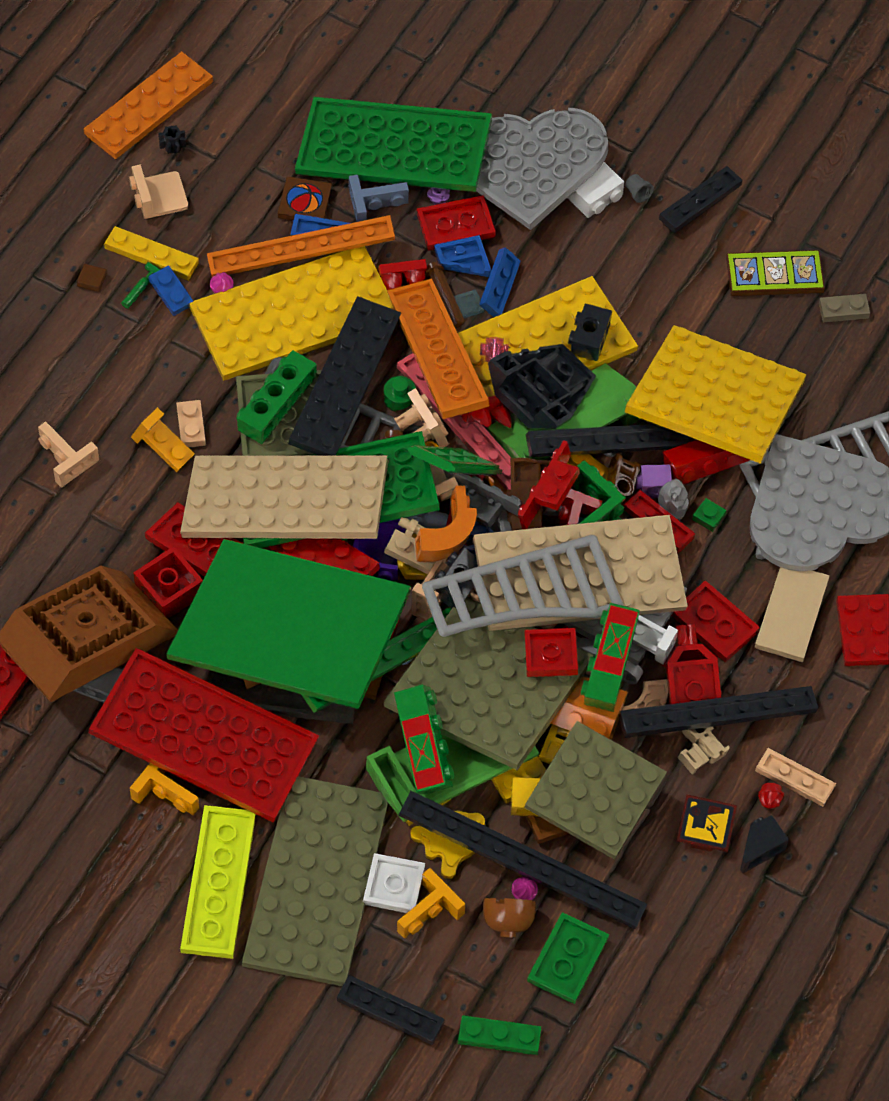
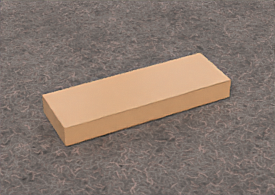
M767 748L755 770L759 774L824 807L836 785L833 781L770 748Z

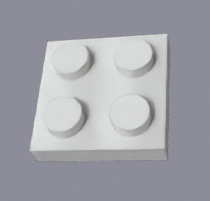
M374 853L363 902L368 906L404 913L409 912L417 905L425 863Z

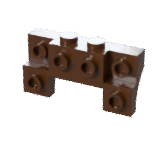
M510 458L511 490H507V495L516 496L525 504L529 498L531 488L537 485L541 478L542 470L548 467L551 460ZM542 505L527 529L543 528ZM508 513L507 521L510 523L512 531L523 530L518 516Z

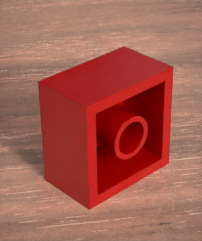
M174 546L133 572L135 585L167 619L192 603L203 581Z

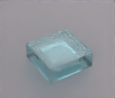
M476 289L454 296L463 318L484 312V309L479 305L481 299Z

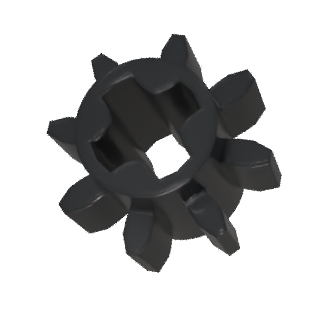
M177 125L165 126L163 133H158L160 149L165 148L168 154L180 153L181 147H186L185 131H180Z

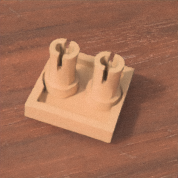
M416 388L408 392L407 394L413 403L412 408L394 418L401 431L421 420V422L424 421V426L413 433L422 431L425 442L431 438L435 439L439 447L449 445L445 437L449 433L426 395L420 396Z

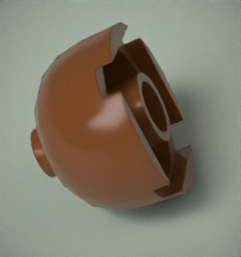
M496 898L483 899L485 922L492 930L500 932V937L516 938V933L526 931L534 921L536 901L509 898L499 899V901Z

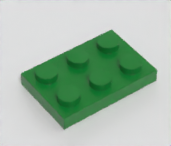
M562 912L527 978V982L575 1004L610 934Z

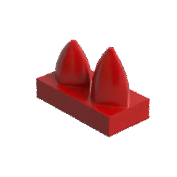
M426 259L381 264L378 267V273L387 290L401 287L402 276H405L409 285L421 282L425 279Z
M496 396L488 397L489 407L461 415L465 423L477 422L489 428L492 422L491 419H495L508 428L512 427V417L508 408Z

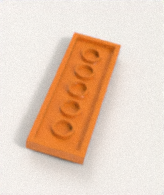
M181 51L83 128L84 135L116 160L213 83V76Z

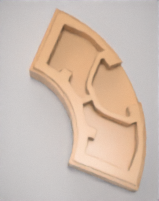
M668 679L644 681L643 692L639 699L628 706H623L622 711L665 705L669 691Z

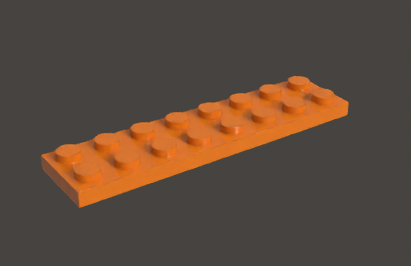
M428 279L387 290L393 309L401 312L399 323L442 419L489 407V399L433 280Z

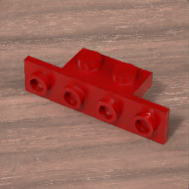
M563 440L559 449H555L552 460L548 467L542 470L541 478L537 485L531 488L528 500L520 506L518 518L523 530L529 527L541 505L558 511L579 476V467L567 464L571 457L568 441Z

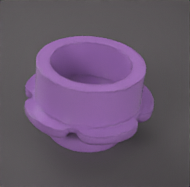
M431 188L428 190L427 195L434 205L446 203L449 199L450 190Z

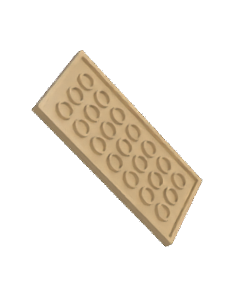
M195 456L180 531L182 538L377 539L388 458L387 456Z
M670 515L475 534L473 537L479 567L585 536L595 535L624 606L640 610L639 615L687 609ZM590 546L576 549L598 607L612 603ZM562 553L552 556L571 606L574 608H587L567 554ZM543 559L530 562L529 565L545 607H561ZM516 566L506 569L505 571L520 609L535 608L520 567ZM496 573L481 576L495 613L510 611ZM601 617L518 619L488 625V629L493 631L597 620L601 619Z

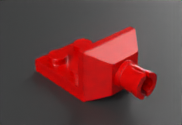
M696 624L676 626L678 630V646L673 647L664 665L662 664V667L667 669L670 704L721 698L717 657L703 644H698Z

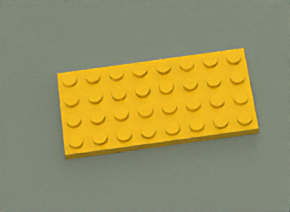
M364 246L341 251L228 289L225 292H219L190 303V310L224 381L269 366L274 358L287 357L292 350L299 354H304L335 343L357 296L393 309L387 289Z
M593 276L458 333L487 397L495 396L488 366L490 359L501 354L503 349L508 346L510 348L505 351H511V353H520L522 349L535 351L539 347L564 344L571 351V345L568 344L571 330H576L577 326L574 325L578 311L582 312L585 303L612 310L611 325L599 360L594 361L576 356L588 369L592 371L605 363L608 364L638 350L637 343Z

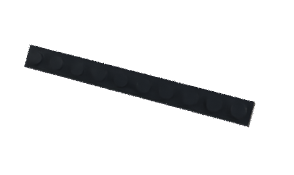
M411 790L399 813V816L633 929L637 928L647 906L646 903Z

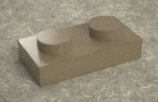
M866 294L823 297L819 299L823 322L868 319L870 316Z

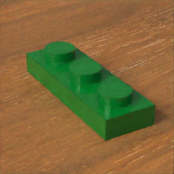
M462 1015L458 1044L538 1055L541 1026Z

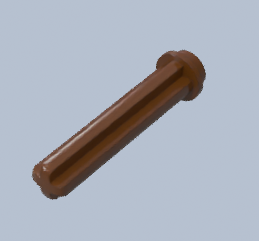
M431 262L427 265L425 274L433 280L454 327L459 328L464 324L465 320L443 274L444 268L438 262Z

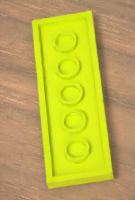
M204 805L180 947L181 953L234 958L256 814L248 810Z

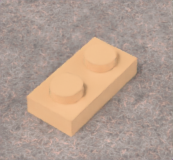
M201 401L176 402L181 441L187 447L206 446Z

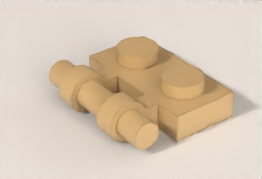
M401 517L398 525L407 530L403 533L395 529L384 553L429 574L435 562H417L415 538L412 537L413 533L418 534L420 528L425 527L419 525V521L415 519L409 520Z

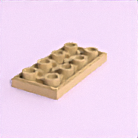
M780 567L755 648L803 662L830 575L813 570L793 571Z

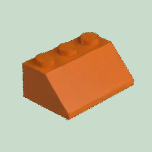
M583 676L550 724L571 731L578 721L612 740L619 720L618 715L623 709L628 692L619 690L614 712L585 705V696L581 695L584 680L589 681L590 678Z

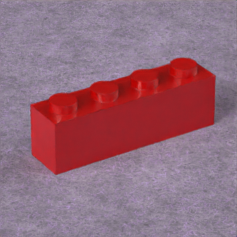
M699 440L663 452L664 465L671 466L672 480L679 479L682 484L750 461V459Z

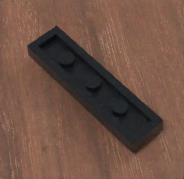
M726 166L661 212L659 220L672 232L676 233L742 186L743 180Z
M348 975L337 996L338 1002L431 1045L436 1041L445 1023L444 1018L351 975Z

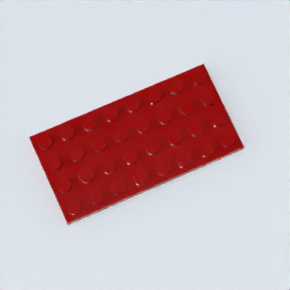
M138 648L131 655L88 732L273 823L319 738V735Z

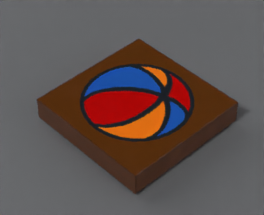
M287 176L278 209V218L294 220L295 214L325 219L332 183Z

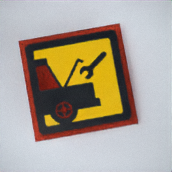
M686 794L677 841L691 844L692 848L709 852L713 849L728 852L737 805Z

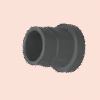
M638 174L630 176L625 183L626 188L632 194V198L638 203L646 201L654 190L653 185L645 181Z

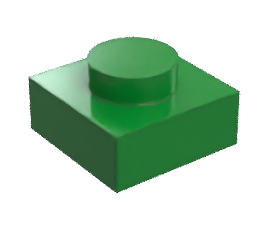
M705 498L693 514L692 520L713 532L726 515V509Z

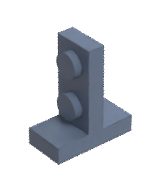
M358 175L349 176V193L356 222L367 220L366 210L408 204L409 190L407 182L361 189Z

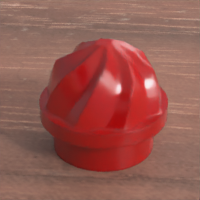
M765 783L761 786L758 797L762 806L774 809L780 806L781 801L784 799V793L779 784Z

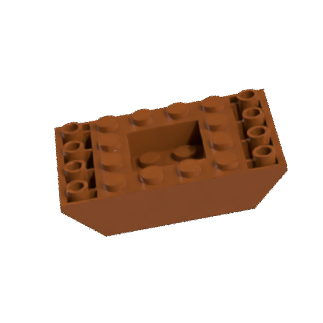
M99 566L15 609L0 631V646L50 702H53L128 662L136 648L147 652L175 637L178 629L123 571ZM82 619L92 620L88 623L80 622Z

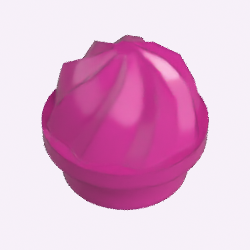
M225 272L217 273L210 280V288L215 294L225 292L233 288L234 285L233 279Z
M520 877L512 884V895L515 899L533 900L538 892L537 884L527 877Z

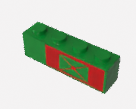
M610 603L608 611L603 610L600 625H604L602 634H596L593 648L597 649L595 657H590L587 671L591 672L589 681L584 680L581 695L585 696V705L614 712L640 610Z
M422 684L394 692L416 793L426 795L453 787L454 771L452 766L448 764L446 757L449 750L446 741L442 739L440 730L443 729L440 715L436 714L435 705L437 704V697L434 690Z

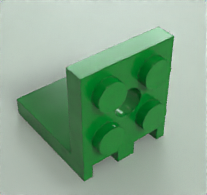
M582 461L577 465L580 474L575 481L574 490L602 501V504L579 524L622 520L619 516L624 512V507L621 503L625 501V497L611 481L605 480L600 475L596 467L590 466L586 461Z

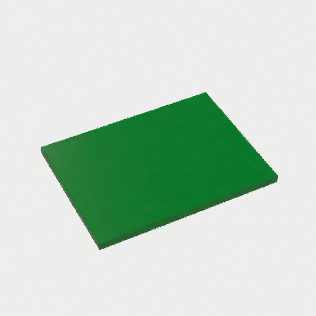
M223 539L167 652V659L359 709L411 593V586Z

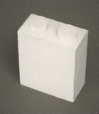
M603 162L601 167L567 198L589 218L594 214L601 213L611 202L620 200L623 196L624 181Z

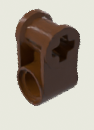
M618 453L611 459L608 467L607 481H611L617 487V490L619 488L620 493L625 498L634 491L640 463L636 461L632 463L623 459L622 455Z

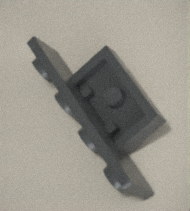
M443 470L447 480L455 477L459 486H465L466 495L470 497L469 508H477L476 521L490 528L504 509L518 516L519 508L523 503L516 496H508L498 487H490L484 484L476 476L470 477L465 473H449Z

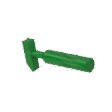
M148 262L145 265V269L149 273L134 286L121 302L122 306L128 309L148 286L149 276L161 269Z

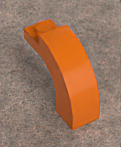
M456 485L451 494V524L439 529L420 528L415 538L417 562H436L447 559L452 552L455 551L457 553L467 542L476 522L477 508H469L470 497L466 495L465 486Z

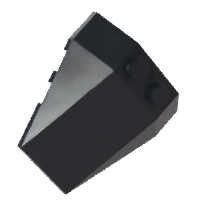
M564 344L543 346L535 351L522 349L520 353L505 351L488 362L495 396L528 428L556 429L570 421L596 377Z

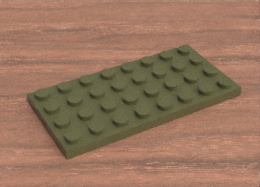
M298 776L280 810L242 960V967L343 986L349 975L365 907L363 899L374 853L377 854L389 805L381 792Z

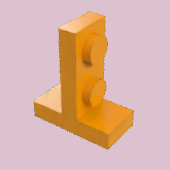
M157 407L139 425L131 438L137 444L143 439L171 468L178 472L195 453L160 420L164 413Z
M149 763L130 787L131 799L138 804L152 790L159 798H167L173 802V805L183 813L187 811L194 816L199 809V800L196 795L164 775L165 770Z
M431 868L422 874V885L430 894L397 921V932L403 938L407 937L410 933L412 935L416 934L422 928L423 922L429 917H436L443 907L456 920L465 914V903Z

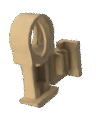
M705 727L702 733H698L695 729L682 730L684 736L692 742L693 748L689 751L687 749L683 750L679 754L678 759L692 775L708 761L710 764H713L724 757L729 750V745L724 748L712 734L713 727Z

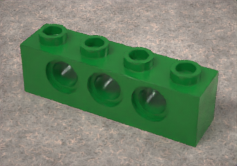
M294 350L287 357L284 356L279 362L276 371L267 376L263 387L253 393L249 404L239 410L236 416L238 431L263 444L317 377V363Z

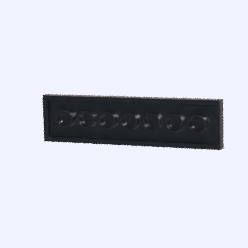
M357 296L289 438V445L318 456L337 455L399 322L401 312Z

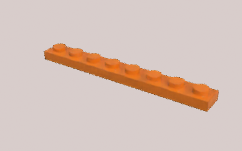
M388 215L207 253L211 276L213 277L217 273L225 272L227 275L388 242L395 240L391 217Z

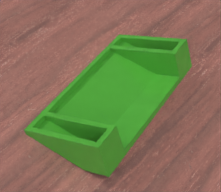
M605 363L592 370L596 375L593 383L570 421L556 429L528 428L512 413L511 428L497 421L490 425L489 428L486 427V430L511 458L547 460L551 456L529 457L526 433L528 431L606 427L617 420H620L624 426H629L641 420V418L625 413L626 404L637 387Z
M442 735V739L446 741L449 753L446 755L447 761L454 771L453 787L426 795L417 794L442 804L512 768ZM387 746L367 756L366 770L377 789L399 816L410 790L416 793L407 748L394 753L391 747ZM535 746L523 763L539 756L540 753ZM400 817L403 822L407 821L406 819Z

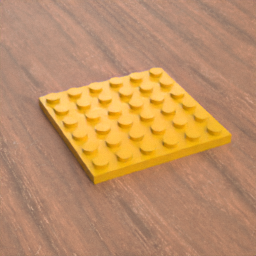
M673 325L626 404L625 413L761 464L801 389L806 374Z

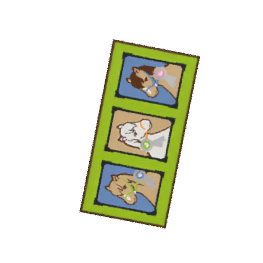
M819 250L727 253L726 255L731 296L824 293L825 287Z

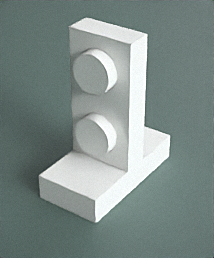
M639 615L633 643L655 654V660L664 665L676 643L678 630L670 625L666 630Z

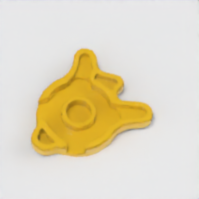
M455 811L485 826V818L482 814ZM415 826L411 829V839L424 845L427 859L433 860L437 857L442 859L441 875L446 879H452L456 874L458 865L475 854V852L421 826Z

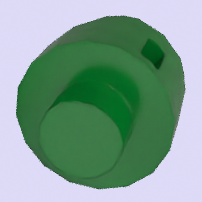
M396 376L389 379L384 385V403L386 407L391 411H398L413 405L407 393L416 388L414 382L405 376Z

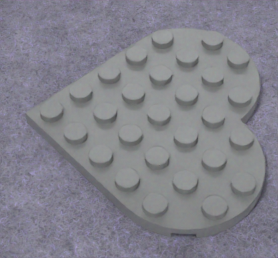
M568 108V111L555 112V109L549 110L534 117L531 121L511 114L492 118L476 191L532 230L601 167L608 153L606 130L601 121L594 115L576 108Z
M776 434L751 513L749 529L753 543H756L764 558L779 567L793 571L816 570L818 566L828 562H833L844 549L846 542L854 544L877 542V539L889 535V467L870 458Z

